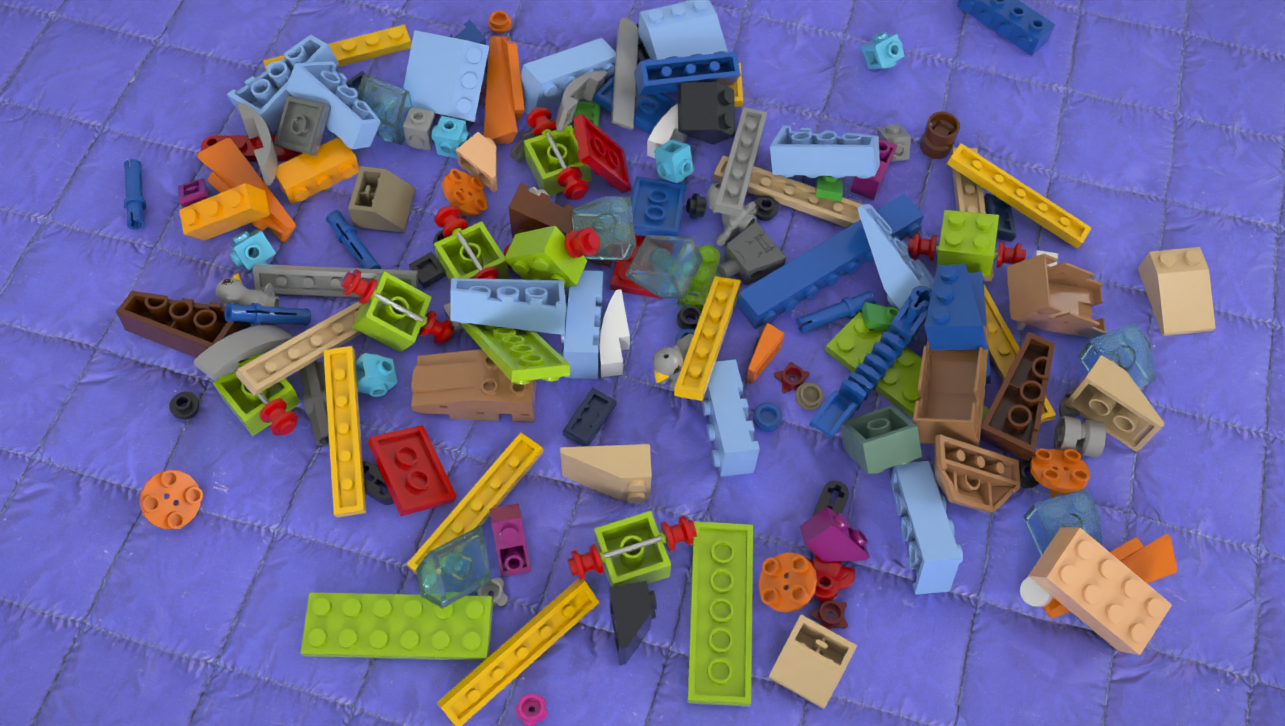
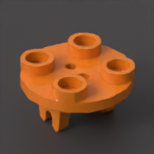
M452 169L442 179L444 195L451 206L459 209V219L464 216H479L487 209V199L483 191L484 184L480 178L476 176L471 177L463 171Z
M1040 448L1036 450L1030 463L1031 474L1041 485L1050 489V496L1053 500L1060 493L1064 500L1068 499L1071 493L1079 492L1086 488L1090 480L1088 466L1081 460V454L1074 449L1063 451Z
M164 470L154 474L145 482L140 492L139 506L143 516L151 525L161 529H180L196 516L203 499V492L190 475L179 470Z
M786 552L776 555L774 558H767L762 564V572L758 583L761 600L777 612L790 613L797 611L805 606L814 596L817 577L810 561L798 553Z

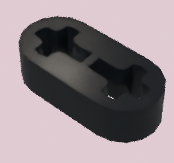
M363 461V472L365 474L368 471L372 479L371 482L364 478L365 494L381 504H393L394 501L391 494L386 492L383 495L382 489L379 487L380 484L387 488L379 468L370 462Z
M836 480L828 482L822 490L812 517L826 506L836 514H842L849 496L846 485ZM836 490L839 494L833 505L829 501L831 494Z

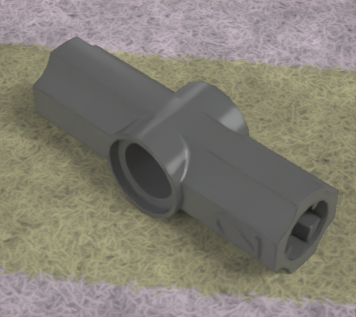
M314 361L299 370L304 389L302 398L307 416L311 420L316 444L329 446L325 367L323 362Z

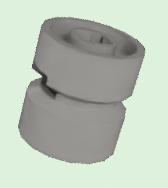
M1061 416L1055 429L1054 448L1063 451L1074 449L1081 456L1099 458L1103 452L1106 440L1105 424L1094 420H1085L1081 423L1079 418Z

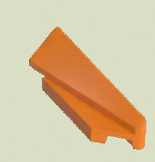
M492 36L489 39L483 136L492 139L494 143L512 144L518 133L516 122H519L525 111L517 44L510 42V37Z
M226 138L199 152L196 157L214 171L211 172L207 181L219 193L245 183L265 191L270 216L252 222V224L262 231L268 228L280 241L286 243L296 228L295 222L232 139Z
M1168 533L1145 547L1135 537L1110 551L1113 556L1147 584L1177 572L1172 540ZM1052 597L1047 605L1042 607L1052 619L1071 612L1054 597Z

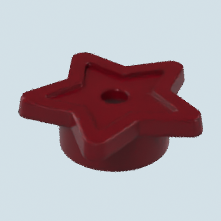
M789 362L783 371L774 373L775 378L782 383V393L784 394L791 390L796 391L810 375L808 371H803L799 366L794 365L793 362Z
M834 600L821 602L819 608L810 612V616L821 622V626L828 630H831L833 627L844 629L848 627L844 618V611L847 607L846 602L838 603ZM831 612L833 617H828L827 614Z

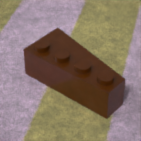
M520 183L508 207L512 238L518 233L556 226L564 236L569 231L577 230L580 232L583 228L589 227L598 234L600 245L596 254L590 256L584 254L583 256L594 265L611 266L620 245V227L591 214L584 217L575 207L566 204L564 207L550 201L551 196L542 192L540 196L528 191L529 186Z
M131 291L116 311L126 331L196 358L217 341L251 327L249 322H227L224 315L225 307H222L221 303L210 302L209 305L194 303L193 299L187 298L173 300L165 295Z
M1028 331L981 425L980 440L1031 462L1036 451L1037 437L1056 343Z

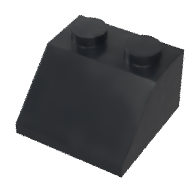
M718 82L679 83L678 132L712 145L735 137L734 89Z
M647 581L609 587V608L620 665L628 662L649 632L651 619L656 618V597L654 590L648 591Z

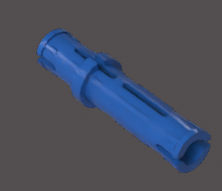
M130 159V167L128 160L124 162L126 187L124 208L127 210V226L133 230H139L138 222H140L141 229L145 227L144 210L146 209V201L143 198L142 164L136 159Z
M339 210L331 211L326 216V221L336 232L337 240L347 247L360 267L381 269V266L357 236L355 227L348 224Z
M869 290L853 298L845 297L841 299L840 303L802 317H797V325L808 322L807 325L798 329L802 334H805L808 331L844 317L852 318L857 312L862 311L865 300L874 297V294ZM873 299V300H870V301L867 302V303L877 304V303H876V299Z
M229 303L224 311L227 322H249L251 325L275 323L307 326L311 321V312L308 308L261 306L259 303H252L251 305Z

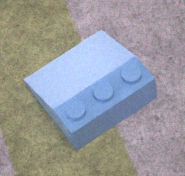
M690 0L640 12L638 34L650 59L659 60L672 56L687 57L693 54L706 55L719 51L728 52L717 13L710 0Z
M414 30L400 106L432 111L436 114L475 122L489 46Z

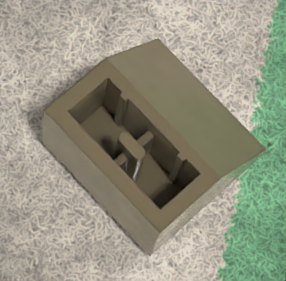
M360 166L348 207L353 226L405 233L416 192L415 187L387 169Z

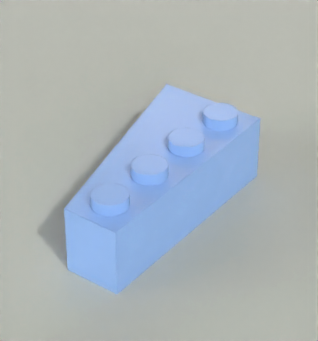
M309 35L285 52V58L281 61L268 64L265 67L267 71L257 78L252 76L244 81L246 85L237 92L233 89L226 94L236 109L239 111L237 106L239 103L248 105L263 118L269 131L274 133L279 127L287 96L294 97L286 90L295 63L333 61L336 66L339 64L329 45L312 35Z
M602 38L524 64L521 83L525 112L529 115L535 108H547L551 111L560 106L566 87L575 78L583 74L604 70L608 72L606 79L614 75L616 52Z
M333 61L295 63L286 90L296 98L331 106L326 122L327 129L336 134L344 142L345 146L351 149L370 147L381 121L366 102L357 99L359 93L355 88H349L345 84L347 78L343 73L335 71L337 67Z
M783 125L770 145L773 175H781L782 177H793L795 175H806L809 178L819 176H832L833 178L857 176L858 178L866 179L875 176L880 166L879 137L873 135L845 133L840 137L837 136L835 131L825 130L823 133L814 134L811 128H801L800 132L791 131V126Z
M583 270L577 286L565 288V296H568V303H566L565 335H561L564 351H560V355L570 364V376H565V378L598 379L603 271Z
M451 278V321L565 335L566 300L564 281Z
M736 359L715 363L705 392V399L702 401L704 416H709L710 424H707L708 440L713 441L715 450L711 451L713 467H718L720 477L754 473L760 450L758 441H754L753 433L755 429L752 420L748 421L747 399L740 398V395H743V384Z
M929 461L894 466L890 482L898 516L904 515L901 519V533L903 542L909 541V557L907 558L909 570L916 571L917 579L912 584L914 594L950 592L959 563L963 561L961 546L959 544L956 545L954 539V524L951 519L948 520L946 515L945 497L943 495L940 496L938 482L935 479Z

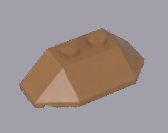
M943 435L935 436L933 448L934 476L949 502L990 514L1003 505L1012 493L1020 489L1019 460Z

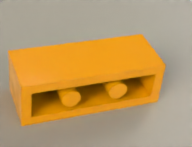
M337 137L320 145L317 157L303 153L278 165L275 179L289 203L293 205L313 194L330 188L344 179L351 178L359 172V165L351 148L345 146L344 142Z
M246 183L179 210L184 235L203 241L270 216L265 191Z

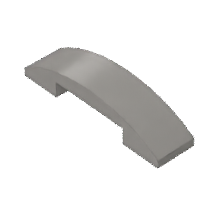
M604 70L589 72L570 82L563 93L556 115V129L562 132L572 122L577 104L582 98L589 102L593 101V95L604 85L608 72Z
M239 103L237 106L249 139L260 137L263 148L254 150L266 186L272 185L277 172L278 160L269 129L263 118L254 109Z
M260 325L243 329L209 347L194 360V365L214 380L235 372L238 361L274 349L295 336L286 329L275 325Z

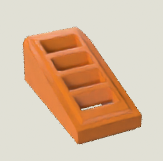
M769 323L763 329L748 367L746 382L750 385L759 377L783 345L784 332Z

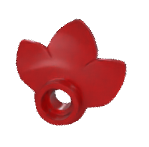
M817 555L814 560L808 559L814 567L817 577L813 596L816 600L820 602L832 600L837 596L839 590L849 588L853 584L855 569L841 567V561H823Z

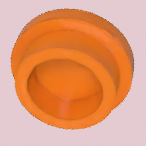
M495 11L488 19V27L494 33H505L512 26L511 18L504 11Z

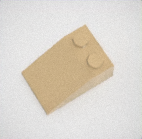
M1193 247L1149 252L1138 267V272L1162 336L1214 331L1216 327L1210 274L1201 248Z
M1102 355L1081 379L1064 404L1070 409L1080 411V415L1087 420L1103 422L1106 427V433L1137 453L1165 424L1127 371Z
M650 444L560 447L563 477L620 501L641 503L645 500H650L652 480Z

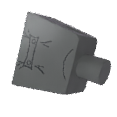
M755 222L726 245L724 254L726 262L718 265V271L724 278H730L736 274L743 284L748 285L759 281L784 266L786 256L758 222Z

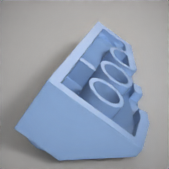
M870 204L861 205L857 209L884 290L888 294L887 299L894 308L900 310L915 287L927 286L932 289L934 277L919 259L916 261L911 259L907 251L908 246L903 241L890 235L892 234L891 227Z

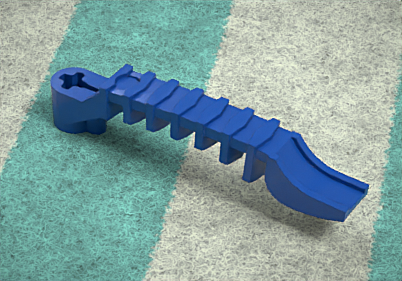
M917 286L912 290L891 322L888 332L882 334L880 342L874 344L871 354L867 353L863 363H859L855 373L852 372L848 380L845 379L842 382L839 391L835 390L813 417L809 426L817 428L831 440L843 424L853 417L855 411H858L862 402L868 399L870 392L875 390L880 379H883L888 369L893 367L896 359L900 358L904 348L910 345L915 334L926 321L932 293L931 288Z

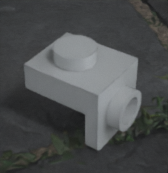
M410 108L403 124L407 146L415 149H432L434 141L432 140L431 125L435 118L434 112Z
M888 124L884 128H877V136L880 139L898 145L891 162L908 160L911 136L898 124Z

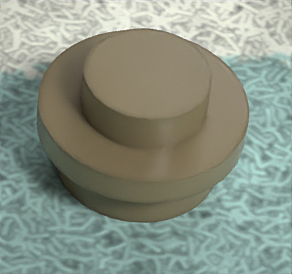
M803 383L795 392V400L802 409L814 410L821 405L823 392L814 383Z

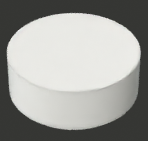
M1030 577L1026 578L1021 584V597L1031 606L1043 607L1053 597Z

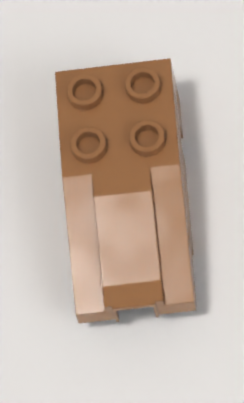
M1041 254L1007 266V286L1009 290V312L1011 319L1045 331L1095 339L1108 334L1105 330V319L1093 320L1092 306L1103 303L1101 291L1103 283L1090 279V277L1095 276L1094 273L1067 262L1050 267L1048 265L1057 262L1058 259L1047 254Z
M983 326L988 345L989 329L988 326ZM927 340V346H924L918 383L920 403L916 401L913 422L918 427L920 443L934 444L935 436L943 435L979 446L985 398L988 349L979 347V349L931 350Z
M480 349L417 356V364L415 369H413L411 407L412 411L417 413L449 414L450 419L500 421L499 414H511L513 422H534L538 379L531 380L528 384H515L511 382L490 357Z

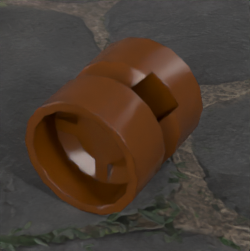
M936 112L929 117L925 132L920 141V148L927 157L942 159L950 154L960 130V122L953 114Z

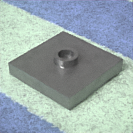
M287 96L274 145L317 157L331 106Z

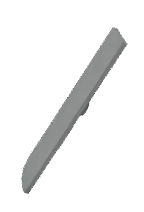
M622 17L617 30L611 123L632 130L634 123L636 87L634 71L637 67L638 28L631 19Z

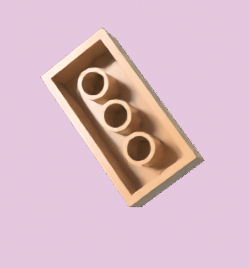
M1060 527L1028 575L1119 652L1140 655L1172 606L1170 602L1080 527Z

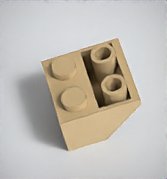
M800 615L768 678L824 709L857 645L809 618Z

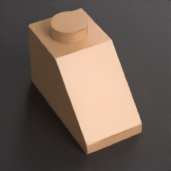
M477 132L456 149L458 165L470 175L480 178L484 186L495 193L498 191L497 146L492 139L485 138Z

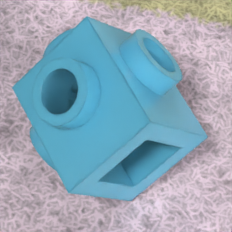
M878 33L872 37L873 40L861 47L868 69H888L897 64L896 61L904 57L902 43L897 34Z
M441 116L438 125H434L432 130V140L435 141L438 155L457 158L456 149L470 139V132H467L466 121L454 117Z
M671 139L654 150L657 172L660 178L678 183L694 173L690 145Z
M258 229L249 234L247 231L238 234L233 238L234 243L229 245L232 250L229 256L238 268L242 266L248 271L250 269L253 270L255 264H267L266 260L276 254L263 232ZM252 248V252L248 255V250Z
M364 353L355 361L358 392L370 394L373 397H381L397 384L393 359L381 357L377 354Z

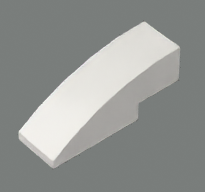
M678 103L661 118L647 140V156L655 158L654 150L671 139L685 143L688 135L678 132Z
M621 289L615 291L603 318L599 348L601 378L623 375L621 351L629 350L630 334Z

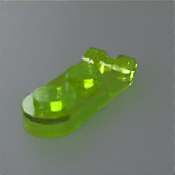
M703 245L697 248L680 291L677 304L682 306L688 304L696 306L700 311L703 310L720 263V253L716 247ZM690 292L699 294V296L692 295Z

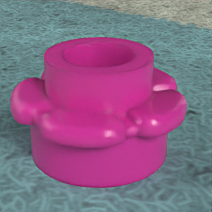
M524 695L516 706L517 717L522 719L523 723L528 726H534L538 721L542 722L547 715L546 701L540 695ZM534 707L535 711L531 713L529 708Z

